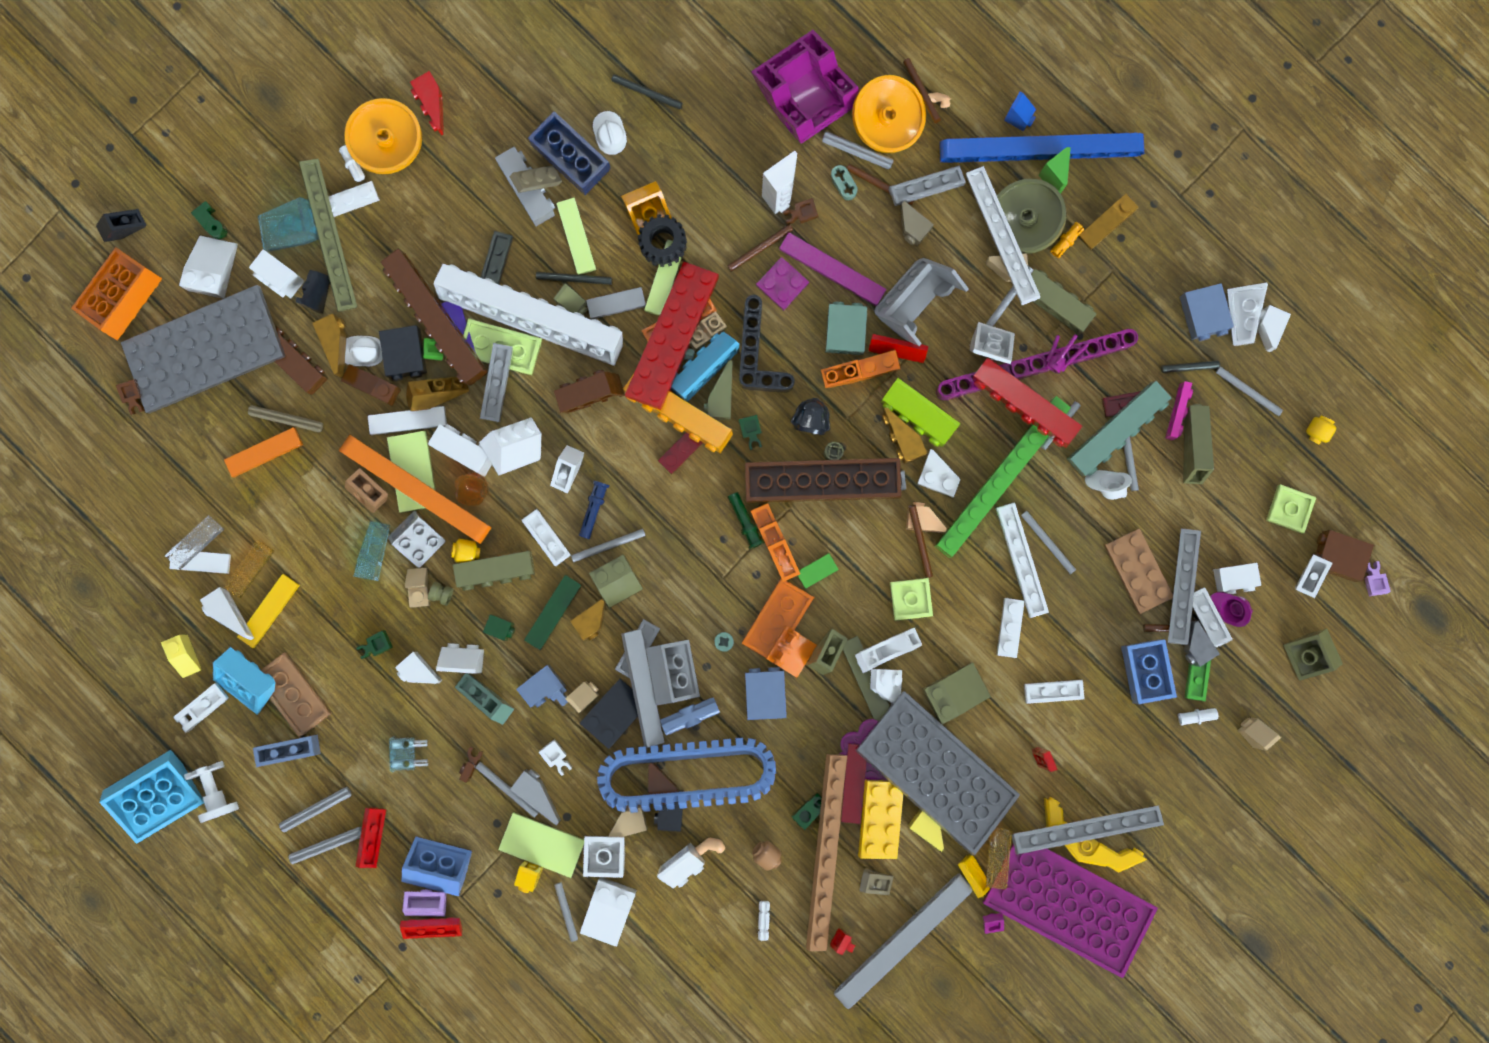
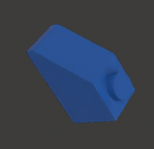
M1019 92L1004 121L1024 131L1026 126L1031 127L1036 117L1033 114L1036 108L1024 93Z

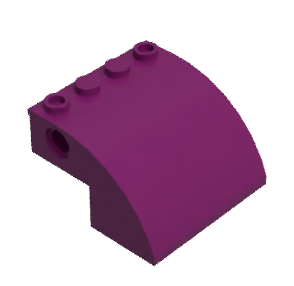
M811 30L751 71L762 94L775 114L800 144L853 109L854 100L859 93L858 86L838 67L834 50L814 30Z

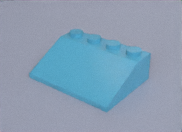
M170 750L104 789L100 804L137 844L202 805L204 801L192 779L185 780L184 774L188 772L182 762Z

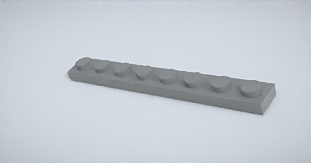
M1159 806L1016 833L1011 836L1017 855L1164 825Z

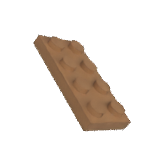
M1140 528L1104 545L1138 614L1173 598V594Z

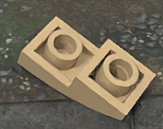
M716 311L698 324L690 342V346L694 351L727 327Z

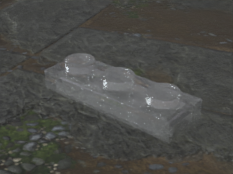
M208 515L171 549L165 557L181 570L224 529Z

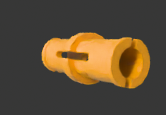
M1075 222L1068 232L1062 234L1058 243L1050 250L1052 255L1059 259L1069 246L1072 247L1076 238L1084 231L1083 226Z

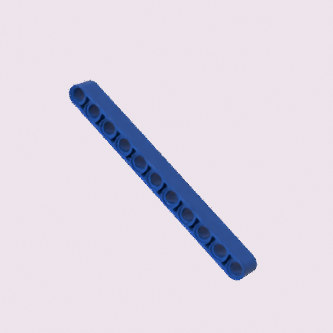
M1144 134L964 138L945 139L939 142L940 162L1049 160L1066 147H1071L1070 159L1136 157L1145 153Z

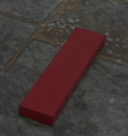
M848 743L841 822L861 824L867 761L855 751L860 744Z

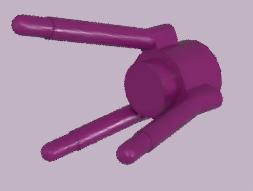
M1077 334L1073 335L1060 355L1055 354L1053 356L1060 338L1059 335L1056 336L1050 354L1045 360L1048 362L1046 365L1048 369L1057 374L1060 371L1064 372L1066 367L1089 346L1086 343L1065 362L1064 356L1076 340Z

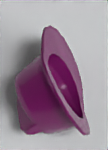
M1217 592L1210 596L1223 622L1236 627H1243L1249 623L1253 609L1247 599L1224 592Z

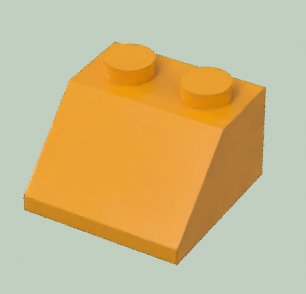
M656 181L621 196L637 235H640L639 229L644 227L643 223L645 221L649 222V218L652 216L655 219L659 214H661V217L669 215L670 219H672L662 191Z

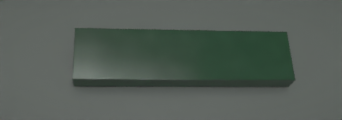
M565 575L524 641L542 650L582 585Z

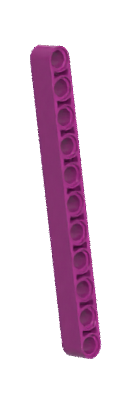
M1126 329L1073 344L1064 356L1065 362L1071 358L1069 351L1077 352L1086 343L1094 347L1095 353L1088 352L1086 348L1069 365L1129 349L1138 341V334L1133 329ZM1124 335L1130 337L1131 343L1124 341ZM1106 340L1112 342L1113 348H1108L1106 346ZM1065 347L1056 349L1053 356L1055 354L1060 355ZM1050 351L999 366L1018 380L1051 370L1046 367L1048 362L1045 360L1049 356ZM1038 361L1041 365L1040 369L1034 368L1032 362ZM1020 366L1023 371L1022 374H1017L1014 367ZM976 372L941 382L936 389L937 397L941 400H949L981 391V389L974 385L972 380ZM965 381L968 384V389L960 388L959 382ZM942 386H946L950 389L949 395H945L942 393Z

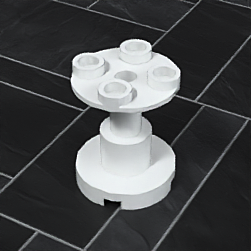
M223 761L184 774L185 780L200 776L206 794L202 798L207 812L198 815L200 823L239 809L237 802L227 805L223 791L217 790L212 771L225 767Z

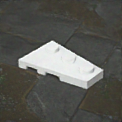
M1268 283L1227 289L1229 309L1234 325L1232 328L1234 346L1255 342Z

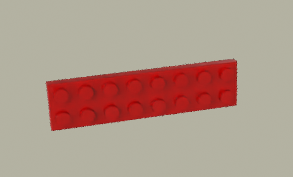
M683 262L626 390L625 397L659 410L662 409L718 281L719 274Z

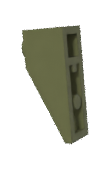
M728 361L708 397V403H704V413L715 420H731L732 361Z

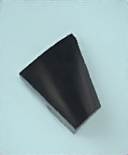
M310 270L302 286L303 296L302 298L297 297L295 303L301 307L310 308L316 313L323 314L330 285L328 275Z

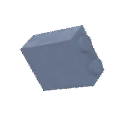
M1222 283L1186 292L1180 296L1191 340L1198 339L1199 341H1204L1214 334H1217V337L1228 334V330L1234 327Z
M780 667L768 668V672H761L760 668L749 669V672L745 673L747 719L786 718L784 671H780Z

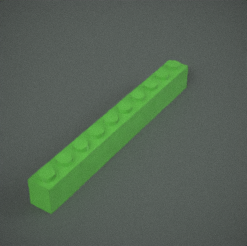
M1057 396L1050 400L1051 404L1065 414L1071 409L1070 406ZM1031 424L934 547L948 558L953 557L1048 438V435H1042L1037 431V427Z

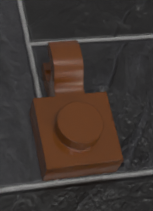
M473 746L467 751L469 761L467 764L463 763L459 774H461L459 780L465 783L470 781L479 759L483 756V751H480L478 756H473Z

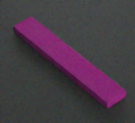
M788 233L779 248L780 251L874 306L878 305L886 291L882 286L791 233Z

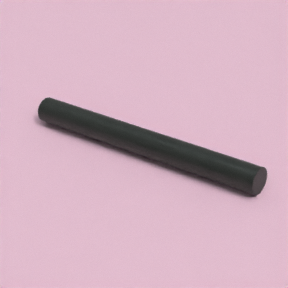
M614 74L612 76V82L681 110L683 103L618 75Z
M536 272V280L612 285V277Z

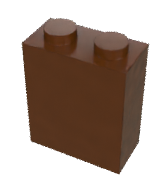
M1332 530L1322 531L1318 536V547L1313 555L1332 563L1328 571L1329 574L1353 582H1362L1374 545Z

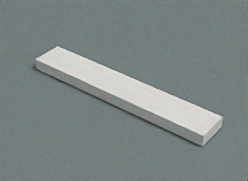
M1015 502L995 508L1029 618L1049 613Z

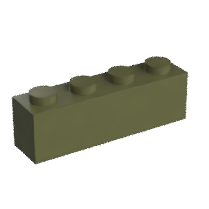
M1035 269L1031 276L1040 294V299L1033 302L1076 334L1080 335L1083 333L1097 313L1094 312L1090 305L1080 302L1075 294L1065 291L1060 283L1053 282L1047 278L1048 275L1045 272Z
M531 551L453 564L456 587L462 588L463 591L472 590L475 585L480 584L481 587L493 586V582L500 581L501 584L511 583L513 578H519L520 581L531 579V575H535Z

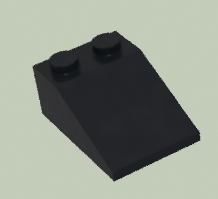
M619 679L580 722L586 730L608 749L614 745L638 717L633 689L622 679Z

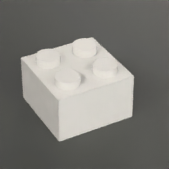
M265 250L260 252L249 267L254 271V277L281 297L286 295L291 299L304 283L301 277Z

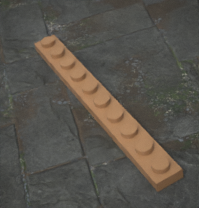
M826 754L806 943L808 951H827L847 756L842 754Z

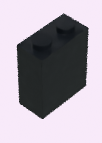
M417 325L379 331L384 372L387 378L392 381L403 380V377L419 378L422 377V374L427 373L425 359L423 358L421 329Z

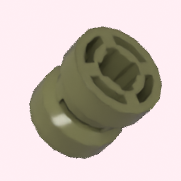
M838 442L829 443L824 450L826 460H840L844 454L843 446Z
M434 582L430 588L428 600L440 601V604L447 606L454 589L449 586L444 588L440 583Z

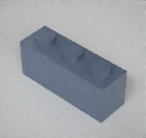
M318 735L253 748L256 767L321 754Z

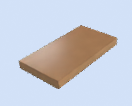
M286 652L261 670L264 674L271 675L275 680V691L270 699L299 738L332 714Z

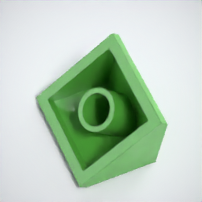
M1066 147L1047 162L1039 174L1043 181L1053 185L1060 194L1068 182L1071 147Z

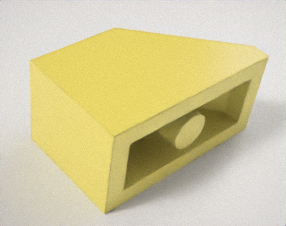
M177 635L161 642L168 661L182 678L202 670L188 635Z
M919 809L908 827L942 852L944 846L941 827Z

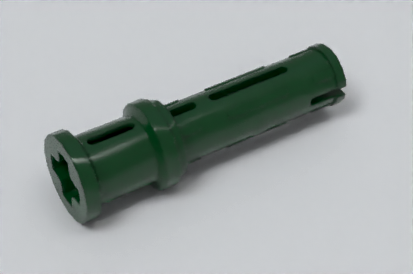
M739 492L729 495L727 498L741 524V533L746 537L749 550L764 544V540H761L758 534V527L750 519Z

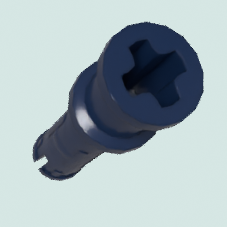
M594 480L591 495L588 496L589 505L578 535L587 539L591 537L598 511L605 502L603 499L606 489L610 486Z

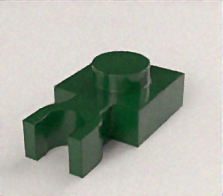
M757 414L739 419L743 438H750V450L753 449L751 445L753 441H757L759 447H762L760 439L757 438V434L762 433Z
M382 630L366 639L368 645H361L356 649L365 650V654L360 657L365 659L371 653L373 656H378L392 649L393 646L386 630Z

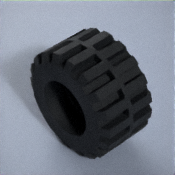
M659 214L655 219L653 216L650 217V221H645L643 223L644 227L639 229L638 241L641 253L654 266H657V264H660V267H664V264H668V267L672 266V262H679V257L682 258L684 256V251L687 248L686 234L682 224L677 222L674 217L670 219L669 215L661 217V214ZM668 233L673 236L674 240L668 248L657 249L652 245L653 238L657 234Z

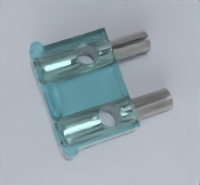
M391 737L389 739L390 772L414 770L416 766H428V763H420L428 762L427 759L415 760V747L428 746V744L415 743H428V741L415 740V737ZM405 741L409 742L408 747L404 745ZM408 761L409 766H406L404 762Z

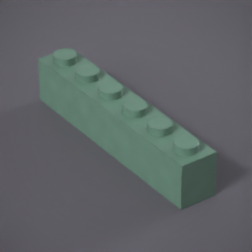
M1157 381L1151 382L1070 455L1067 460L1081 476H1086L1087 474L1091 476L1097 471L1098 468L1096 466L1098 464L1108 461L1115 449H1121L1126 444L1125 440L1129 436L1134 437L1140 431L1139 427L1142 424L1151 422L1155 418L1153 414L1158 410H1164L1169 405L1168 401L1172 397Z

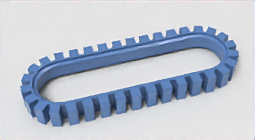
M735 738V746H731V739H724V747H719V740L711 741L712 748H707V742L701 741L699 742L700 749H695L694 742L687 743V750H683L682 743L675 744V751H671L670 744L663 745V752H659L658 745L651 746V753H647L646 746L638 747L639 754H635L634 748H626L627 755L625 756L622 755L621 750L614 752L615 760L610 756L604 760L606 766H600L598 771L600 777H597L600 793L610 807L614 808L616 806L618 811L625 812L628 805L630 812L636 813L638 812V805H641L643 812L650 811V804H654L655 811L663 810L662 803H666L667 810L675 809L674 802H679L680 809L687 808V801L690 800L692 807H699V800L703 799L704 806H712V798H716V805H724V797H728L729 804H736L735 796H740L741 803H748V795H752L755 801L761 798L760 791L765 795L770 791V785H773L775 781L776 766L771 751H767L763 743L760 742L756 747V740L748 739L747 745H743V738ZM747 754L758 758L764 768L760 780L755 784L742 787L629 797L615 793L611 787V778L614 772L621 766L629 764Z

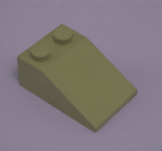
M973 662L922 688L938 722L941 724L960 716L991 697Z

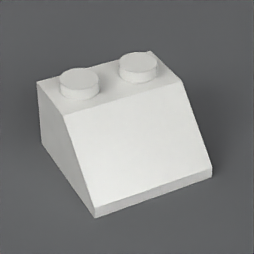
M448 643V647L441 648L436 671L482 673L484 649H479V645H467V648H459V644Z
M585 836L583 876L623 877L625 867L624 837Z

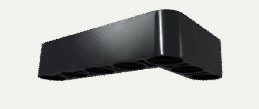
M750 295L745 301L739 375L740 386L746 390L788 393L793 389L795 383L794 377L790 373L757 370L762 300L758 295ZM755 301L759 306L756 309H751L748 304ZM755 320L757 326L751 328L747 325V322ZM750 338L756 341V344L751 347L745 343ZM752 357L755 361L754 364L746 365L744 363L745 358ZM745 376H751L753 378V382L751 384H745L743 382V378ZM765 377H769L772 380V383L768 386L761 382ZM789 379L791 385L789 387H783L781 385V380Z

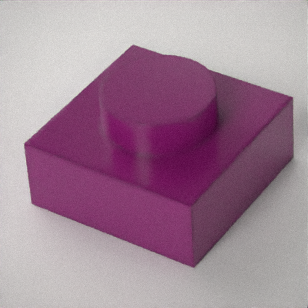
M992 913L983 916L985 934L1004 931L1002 913Z

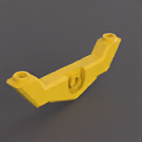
M1051 797L1048 800L1044 798L1046 828L1067 824L1064 821L1063 809L1059 807L1060 802ZM1095 839L1064 845L1076 861L1104 867L1109 866L1118 873L1147 860L1143 857L1144 853L1136 848H1133V850L1126 848L1116 853Z

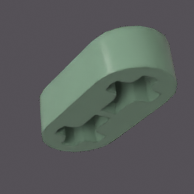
M835 166L831 172L832 182L843 199H854L857 194V186L844 166ZM836 171H838L839 173H844L842 176L844 181H842L840 177H835L837 173ZM845 184L847 185L848 189H853L851 195L849 193H844L846 190Z

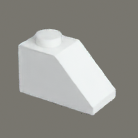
M1271 305L1262 309L1257 329L1268 352L1277 348L1291 315Z
M567 445L557 460L550 486L568 493L581 466L584 453Z
M1313 555L1295 589L1315 598L1332 563Z
M412 652L395 667L399 671L397 675L404 682L407 680V682L437 684L442 681L418 652Z

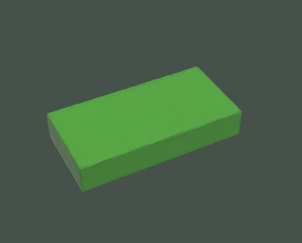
M827 554L799 570L800 575L797 576L806 589L839 569L831 555Z

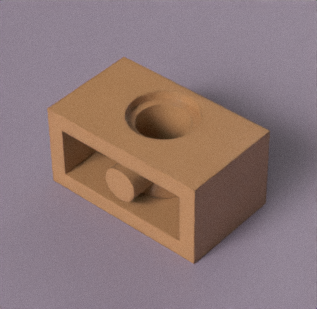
M360 468L345 482V489L372 513L387 501L388 494Z

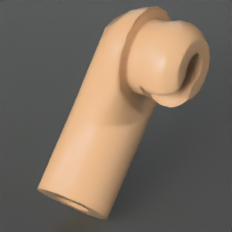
M938 92L928 94L932 103L940 102L941 108L950 107L951 99L948 95Z
M710 837L695 847V849L701 856L707 850L722 853L725 850V845L720 839Z

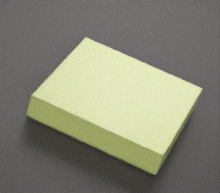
M1280 484L1277 486L1266 521L1299 533H1305L1316 497Z
M929 578L890 582L894 620L933 616Z

